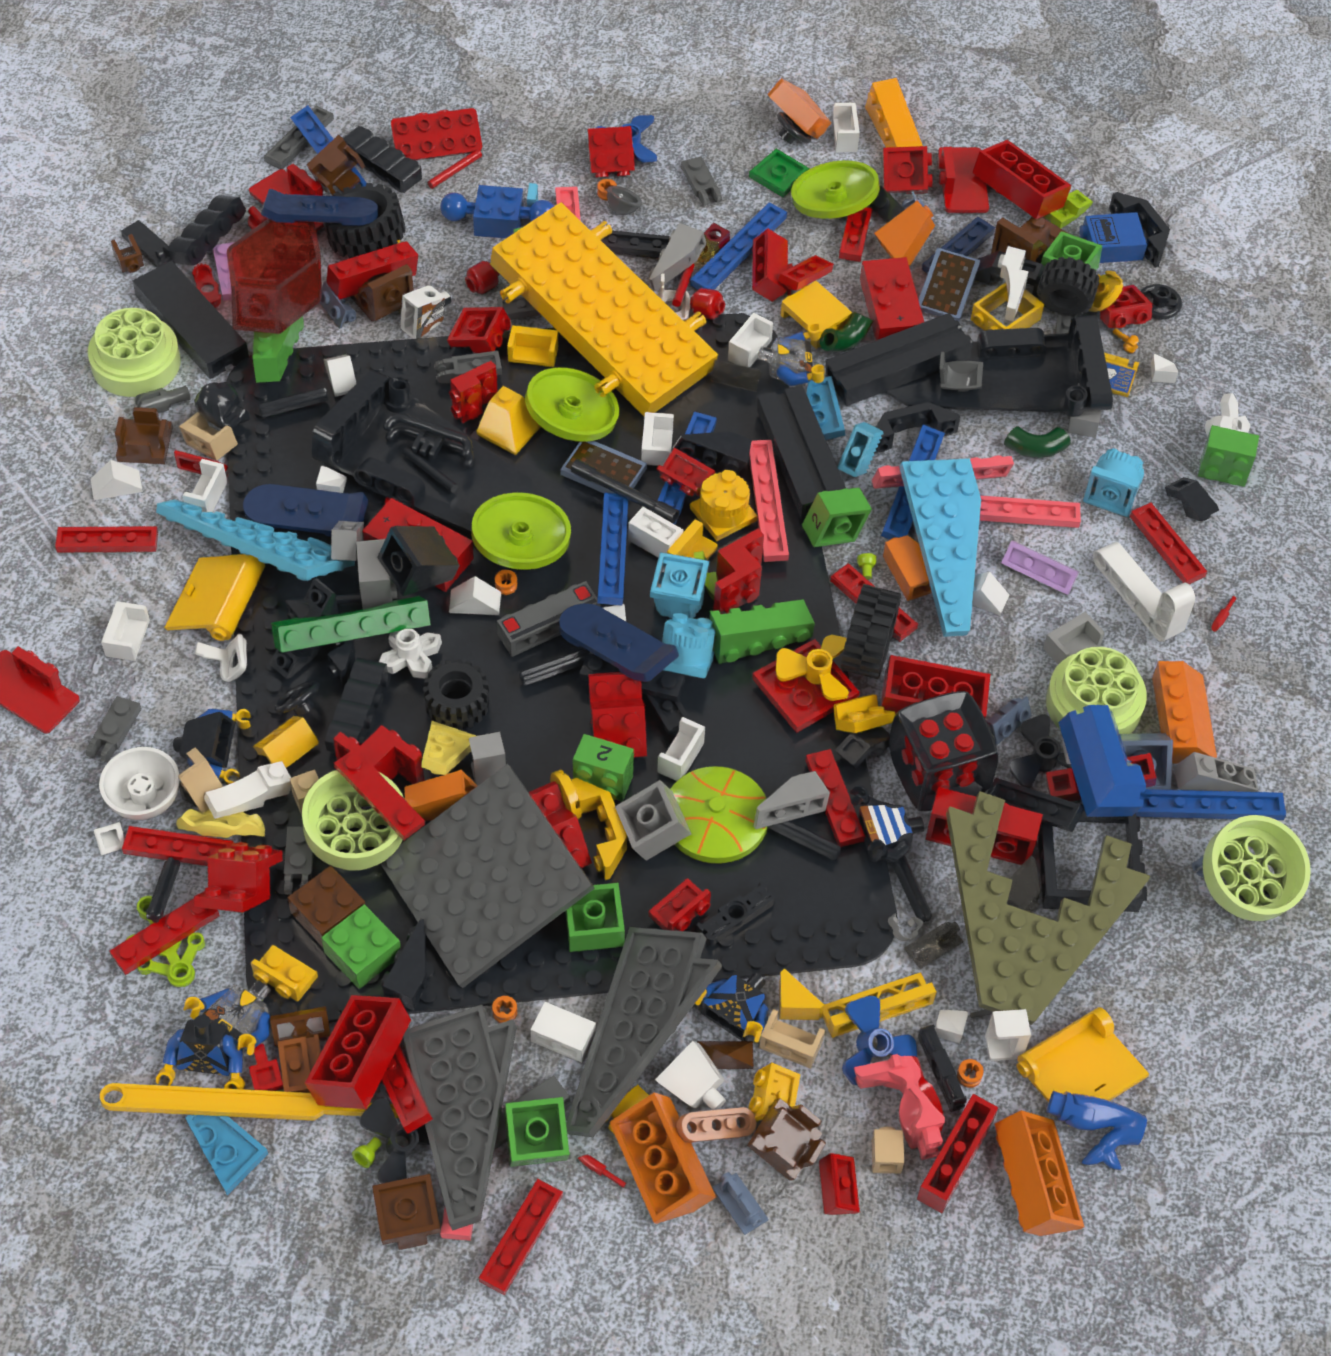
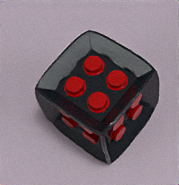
M952 692L926 699L901 709L894 716L889 736L891 759L905 792L918 811H931L933 809L938 787L972 796H977L980 791L986 792L991 787L998 766L997 746L980 708L968 692Z

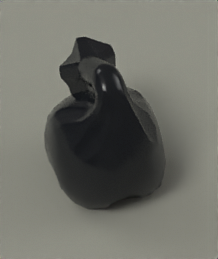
M213 382L204 385L194 399L195 407L200 415L220 429H223L225 426L234 429L239 423L250 420L248 411L238 406L239 396L236 389L227 382Z

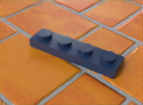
M976 217L942 246L941 249L969 256L994 234L995 227L980 217ZM935 253L922 263L921 270L927 274Z

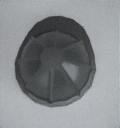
M609 186L607 189L609 207L619 215L632 214L642 205L641 198L631 190L620 186Z

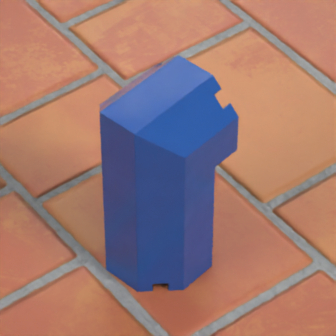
M1088 705L1083 707L1084 712L1077 714L1076 710L1069 712L1058 723L1086 816H1133L1143 807L1144 799H1140V793L1145 792L1146 782L1141 766L1131 764L1132 761L1127 759L1113 712L1110 711L1108 705Z

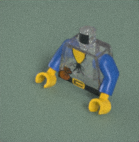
M810 323L808 325V332L804 333L801 331L791 336L776 338L770 348L760 347L758 360L768 362L771 377L783 381L788 386L797 387L803 385L804 388L810 380H813L815 383L823 382L824 366L821 364L813 366L811 342L806 340L817 341L820 339L821 330H819V323Z
M259 980L249 991H246L239 985H233L231 988L201 999L189 997L185 1001L183 1010L192 1009L190 1014L192 1019H195L202 1012V1015L208 1016L211 1022L225 1024L228 1027L230 1036L238 1042L237 1050L242 1048L247 1052V1055H253L254 1048L269 1037L271 1025L270 1011L262 1001L271 990Z

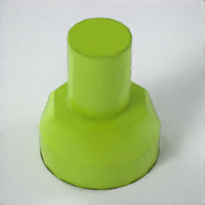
M863 553L857 556L858 566L862 568V575L867 580L872 579V568H874L877 562L876 555L871 553Z
M373 1137L367 1145H360L352 1151L353 1159L360 1166L369 1168L373 1164L375 1152L380 1148L382 1142L378 1138Z

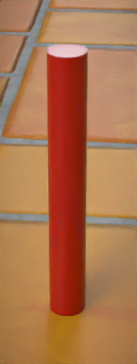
M477 149L429 180L427 182L428 186L431 189L435 188L482 157L481 151Z
M692 264L683 271L672 301V305L675 307H680L695 264Z

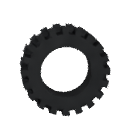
M366 183L364 187H361V184H355L353 189H350L348 186L343 188V193L337 191L333 194V196L366 198L374 201L378 207L377 219L365 225H342L341 223L323 222L329 245L335 253H339V256L345 257L348 254L350 259L398 244L397 240H402L404 237L405 223L399 199L395 192L392 193L391 188L386 187L384 189L382 184H377L376 187H373L372 183Z
M863 584L850 622L842 656L841 670L879 679L893 636L901 602V593Z

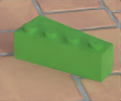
M301 303L255 306L253 364L256 383L281 380L288 364L287 359L293 353L294 343L298 342L299 332L304 328Z
M804 600L774 603L771 608L756 605L753 606L752 610L742 612L740 608H733L727 614H720L719 610L710 611V620L713 622L712 626L715 629L712 650L719 664L734 662L745 656L758 655L763 651L773 648L779 649L794 642H804L813 637L815 622Z

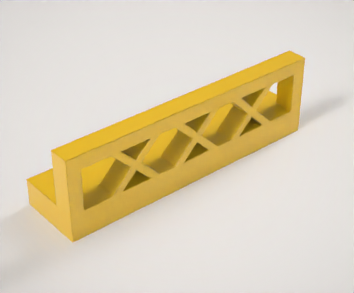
M920 972L824 1004L822 1017L831 1037L834 1038L859 1029L845 1012V1007L849 1002L866 996H876L879 999L881 994L886 992L894 994L880 1000L881 1022L933 1004L936 995L933 983L926 984ZM918 983L919 987L904 992L907 985ZM836 1009L843 1011L833 1016L829 1014L830 1011Z

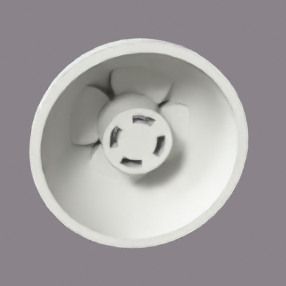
M151 747L128 749L113 757L104 767L99 782L100 793L108 807L116 814L131 820L151 819L162 814L174 802L180 785V779L178 778L179 770L174 760L161 750Z

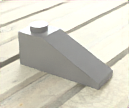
M815 771L791 777L757 807L753 826L755 829L826 811L830 792Z

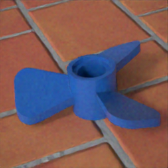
M653 115L636 116L632 119L631 123L621 126H631L635 158L644 163L657 161V155L641 144V132L654 122Z
M866 996L851 1001L846 1005V1014L861 1031L856 1040L858 1052L848 1058L842 1066L843 1074L852 1085H857L854 1067L870 1064L872 1057H884L888 1054L917 1057V1044L913 1036L907 1034L893 1037L888 1030L879 1028L880 1000L876 996ZM874 1036L876 1037L878 1043L876 1049L873 1047L872 1044Z

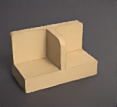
M194 748L186 753L193 765L179 774L178 778L201 813H204L209 809L204 800L205 793L223 786L208 761Z

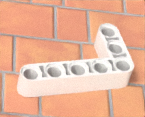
M1113 542L1094 551L1093 560L1097 568L1158 641L1163 642L1185 630L1195 603V593L1188 583H1181L1161 593L1120 543Z

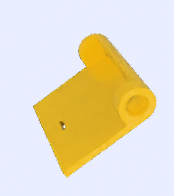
M245 554L199 558L164 628L166 630L206 628L210 635L218 641L231 639L265 568V563L258 561V558L252 555Z
M1102 1007L1095 1008L1017 1057L1018 1063L1016 1064L1019 1073L1024 1078H1028L1048 1102L1053 1091L1062 1094L1067 1091L1071 1094L1094 1096L1111 1101L1149 1077L1148 1071L1114 1035V1023L1110 1015Z

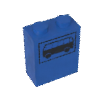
M1137 212L1085 216L1084 223L1080 226V238L1102 245L1100 263L1143 260L1147 243Z

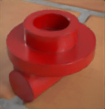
M254 206L248 209L250 216L247 222L252 230L261 231L269 227L270 219L262 216L261 212Z

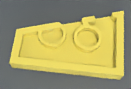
M432 721L421 767L437 775L448 774L471 752L469 738L476 735Z

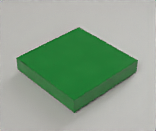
M776 148L749 171V177L783 198L791 191L795 180L810 168Z

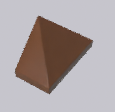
M697 1041L717 1069L754 1068L753 1041Z

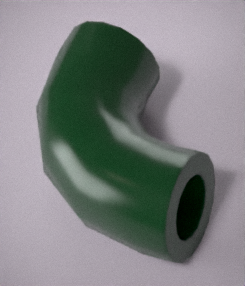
M853 311L849 321L842 329L829 328L821 334V348L834 353H843L855 348L865 338L874 320Z
M1016 426L1009 432L1004 441V445L1010 450L1022 456L1037 459L1052 457L1064 451L1071 444L1070 436L1060 427H1055L1046 434L1036 435Z

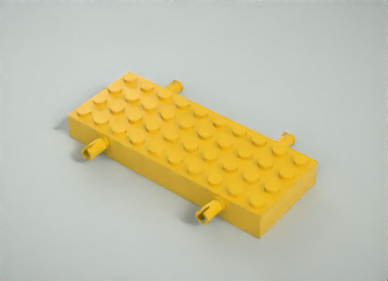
M560 202L492 248L490 265L511 284L502 289L500 295L506 303H510L522 295L605 377L594 385L596 392L600 393L601 397H605L616 388L644 417L645 412L655 413L714 370L718 354L695 332L706 324V319L704 315L698 318L701 313L696 312L686 321H683L601 241L606 236L612 234L611 226L609 224L605 226L607 224L606 221L589 230Z

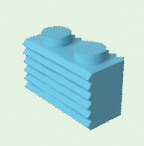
M866 422L855 425L837 468L853 477L867 473L866 469H869L868 465L873 460L872 456H875L874 452H876L878 447L877 444L880 443L879 439H882L883 431Z

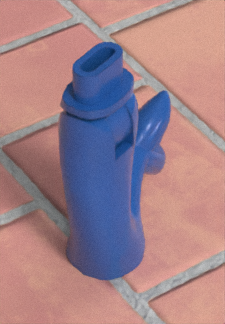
M1053 1091L1047 1106V1113L1057 1116L1059 1121H1064L1067 1125L1079 1130L1089 1131L1114 1127L1113 1130L1102 1137L1099 1144L1089 1151L1081 1162L1084 1165H1094L1103 1161L1109 1168L1121 1170L1122 1168L1115 1149L1121 1145H1139L1147 1126L1145 1115L1118 1103L1094 1096L1071 1094L1067 1091L1062 1094Z

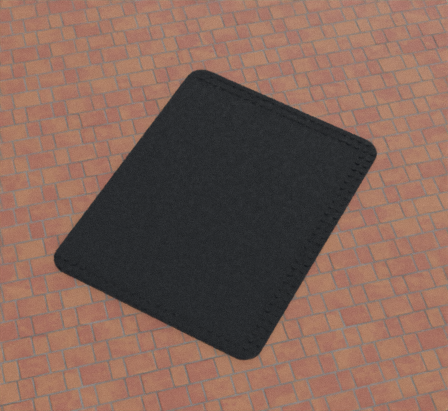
M745 313L720 314L715 319H706V324L695 331L718 354L713 371L655 412L674 415L671 452L680 436L686 433L694 412L717 418L713 432L731 431L752 439V441L769 440L757 412V396L776 392L779 395L789 388L777 376L776 371L778 366L784 363L783 355L777 353L774 347L775 342L779 339L774 330H772V341L767 346V348L772 349V355L763 354L762 352L748 370L728 361L729 341L749 319V315ZM542 328V329L556 330L555 328ZM504 331L502 345L495 349V351L499 352L502 374L497 375V390L499 391L505 386L524 398L531 379L539 372L551 368L579 370L600 381L605 378L559 332L558 350L554 367L508 362V342L511 331ZM449 336L293 348V353L287 359L288 364L281 380L256 383L253 354L241 360L231 370L226 380L237 391L239 396L238 406L247 410L250 417L249 421L239 423L232 429L238 444L228 452L230 520L235 521L237 517L246 519L243 508L244 498L252 489L260 485L274 484L317 490L316 482L321 466L347 477L343 493L363 492L368 498L363 520L364 528L384 507L385 496L362 487L353 476L312 458V432L315 425L345 396L335 397L324 359L345 354L350 355L356 383L370 370L377 371L391 378L404 377L410 381L411 394L488 450L532 479L534 495L552 501L565 512L571 525L570 543L566 552L555 562L535 569L508 568L487 559L479 552L473 542L474 559L446 592L433 586L402 596L397 589V599H393V601L417 596L427 600L431 625L412 629L419 636L425 633L441 635L442 644L438 653L428 656L431 660L433 671H435L436 665H445V661L450 660L451 663H454L456 660H461L462 663H466V661L472 662V667L477 665L481 668V673H485L489 687L490 703L489 707H487L488 712L486 716H482V721L479 723L474 722V726L471 728L464 726L461 731L476 736L500 732L506 764L511 766L528 792L551 783L550 774L560 769L570 779H573V758L583 734L593 736L589 681L580 679L579 673L582 666L528 685L521 683L519 672L584 648L569 643L562 635H559L512 657L498 636L497 620L507 614L520 611L527 605L538 603L552 594L565 591L572 585H578L585 581L598 598L604 493L561 475V468L580 441L558 437L540 427L523 448L514 455L477 435L476 431L488 403L482 405L483 413L474 419L464 423L460 419H455L450 408L452 406V399L449 394L451 383L441 384L438 382L436 376L439 372L436 371L434 365L439 360L477 353H473L470 347H450L447 342ZM323 387L327 390L328 401L264 418L260 415L258 405L261 403ZM615 388L612 390V393L619 405L617 422L608 435L594 441L641 461L645 417ZM774 454L789 559L788 561L764 562L762 553L759 596L753 602L745 603L738 608L742 612L750 611L756 605L771 608L774 603L804 600L815 622L813 637L804 642L787 644L782 648L794 651L814 639L822 647L826 636H840L822 546L813 547L802 527L805 519L800 518ZM748 457L747 464L736 476L743 478L749 486V506L757 514ZM701 461L702 464L715 470L716 474L722 473L725 470ZM647 465V469L634 489L658 501L665 481L660 478L661 474L656 469L657 465ZM693 494L692 497L687 495L676 522V526L683 529V532L695 519L701 522L690 509V503L700 499L696 494ZM628 500L623 593L626 622L662 642L665 622L672 618L660 615L656 610L654 598L650 597L658 557L628 540L629 521L642 508V506ZM415 510L429 517L430 519L446 526L447 528L463 535L464 537L472 540V535L470 533L463 531L457 527H454L450 524H447L434 517H431L427 514H424L418 510ZM758 518L756 522L719 541H716L703 525L702 536L718 545L717 550L707 560L709 561V573L717 571L718 551L758 529ZM274 529V532L287 533L289 531L296 533V538L308 541L310 537L331 545L332 537H327L325 534ZM231 547V555L242 554L238 549ZM358 559L355 561L354 566L344 568L342 571L330 572L325 576H317L308 581L300 580L290 572L280 571L276 566L265 563V568L234 631V638L237 634H241L247 642V666L243 674L236 679L237 712L241 709H246L251 715L249 719H241L250 721L251 726L248 729H241L237 725L239 780L257 771L258 767L271 764L266 756L258 755L253 746L291 717L297 716L294 710L277 713L274 710V706L288 691L309 680H316L320 684L318 691L311 697L315 706L309 712L297 717L305 719L319 743L286 769L291 778L315 770L319 779L336 770L334 767V763L337 761L336 753L326 751L325 746L328 728L334 718L336 708L345 688V685L338 678L334 679L327 669L329 664L327 654L335 650L332 643L322 645L316 657L291 678L286 679L269 665L277 650L274 644L271 623L288 620L287 613L289 611L286 608V598L305 597L314 579H318L326 585L335 595L361 593ZM511 570L517 575L516 591L509 595L501 594L499 615L449 613L451 590L474 576L495 588V576L499 571ZM705 587L703 605L693 619L707 618L710 620V611H713L714 601L707 593ZM362 603L337 605L338 614L363 610ZM600 604V607L602 608L614 606L610 604ZM390 633L354 639L356 654L353 665L357 657L379 662L382 653L393 650L388 639ZM773 648L763 651L758 655H749L739 658L734 662H724L721 664L718 663L714 654L706 678L685 675V683L679 700L691 721L705 727L704 744L687 773L700 768L714 766L734 769L754 780L762 789L767 799L791 777L810 772L805 761L806 755L831 749L850 799L854 797V795L850 794V790L856 785H862L867 790L868 795L873 797L866 758L855 769L835 751L851 732L836 730L834 712L796 733L752 679L755 671L777 660V653L782 648ZM844 651L833 659L840 669ZM235 653V667H236V665L238 664L237 653ZM407 666L391 674L388 688L384 687L382 691V705L380 708H376L374 712V726L372 729H368L366 733L367 739L382 725L389 731H396L407 744H413L418 747L422 753L423 760L432 722L425 708L423 689L425 679L413 677ZM842 670V672L849 679L848 671ZM453 691L445 695V697L460 699L467 696L468 693ZM642 694V700L645 706L647 756L634 757L633 778L623 802L659 780L669 789L677 782L658 773L657 769L658 756L660 753L666 754L679 731L671 735L667 734L644 694ZM472 752L462 759L449 773L462 770L474 781L471 763L473 762ZM423 768L425 781L442 776ZM397 774L392 781L399 788L403 798H405V787L413 784ZM292 788L287 795L265 800L263 807L244 811L247 815L258 814L261 817L265 827V837L241 835V842L248 843V847L270 845L274 850H282L283 861L269 867L270 899L244 912L246 983L249 993L258 998L254 1002L255 1006L263 1013L267 1012L270 1016L326 1006L330 1023L339 1020L351 995L384 997L381 982L384 974L387 971L391 972L394 962L358 989L324 953L323 947L291 914L287 898L290 895H285L284 892L287 827H303L302 815L293 797ZM613 800L615 806L622 803V801ZM860 804L857 806L853 805L857 817L859 815V809L861 807ZM363 806L361 807V809L369 810L371 809V807ZM338 808L334 811L339 813L345 810L342 808ZM597 809L582 813L581 818L578 819L592 864L581 869L593 885L619 883L625 940L629 927L663 930L648 916L649 910L687 878L702 892L708 889L711 892L709 909L703 915L695 916L684 932L697 933L698 922L703 924L718 914L720 907L738 895L744 897L756 889L760 881L767 885L768 892L772 891L775 894V903L772 907L715 945L708 946L705 943L701 958L718 960L722 964L720 971L711 982L722 979L728 980L733 975L747 979L753 973H757L762 977L780 975L784 968L790 974L862 966L879 958L889 948L895 937L893 929L888 923V919L894 913H896L897 919L898 917L887 861L880 860L872 863L864 841L841 847L837 859L832 860L768 828L762 842L747 856L727 863H708L686 855L675 845L645 860L632 848L627 836V850L611 878L605 880L602 871L597 872L593 856H596V845L608 842L605 834L606 823L605 821H600ZM825 811L789 820L837 844ZM425 821L424 826H426L431 821ZM379 825L376 828L385 829L387 826ZM354 827L349 830L352 832H357L360 829ZM325 830V831H323L322 833H323V834H331V833H333V831H332V830ZM374 847L365 848L366 851L375 849ZM341 849V850H339V852H344V853H348V852H349V851L346 850V849ZM315 854L313 858L312 879L331 866ZM378 864L363 870H345L332 866L365 901L366 906L400 940V946L403 949L407 943L406 939L412 926L416 927L418 921L382 865ZM293 879L292 894L300 889L302 879ZM737 908L731 909L728 913L734 919H739L744 915ZM564 911L462 988L458 985L426 935L427 988L414 1011L406 1007L404 1008L408 1014L472 1008L479 1005L491 1006L501 996L512 997L516 1003L605 994L609 992L623 947L570 952L566 914ZM272 945L317 971L318 978L298 1002L291 997L288 999L282 997L277 993L275 987L268 983L266 984L267 988L261 995L252 990L257 980L253 976L251 962L254 959L260 961Z

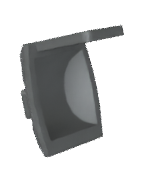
M941 352L940 377L942 389L969 391L982 388L983 362H946L945 352Z

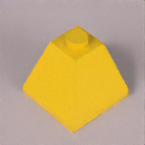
M503 386L489 401L476 432L482 438L516 455L541 426L529 414L525 398Z

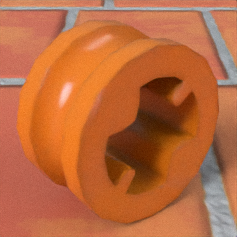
M603 179L598 182L597 195L600 199L608 201V192L605 189H608L609 186H617L615 181Z
M511 570L499 571L495 576V588L503 595L514 593L517 589V575Z
M509 996L498 997L492 1004L494 1019L498 1023L512 1019L515 1020L517 1017L516 1001ZM500 1007L509 1008L510 1013L500 1012Z
M966 1059L961 1062L957 1071L959 1083L968 1088L978 1086L983 1077V1066L974 1059ZM966 1069H971L970 1072L973 1070L976 1072L974 1078H970V1075L967 1077L964 1075Z

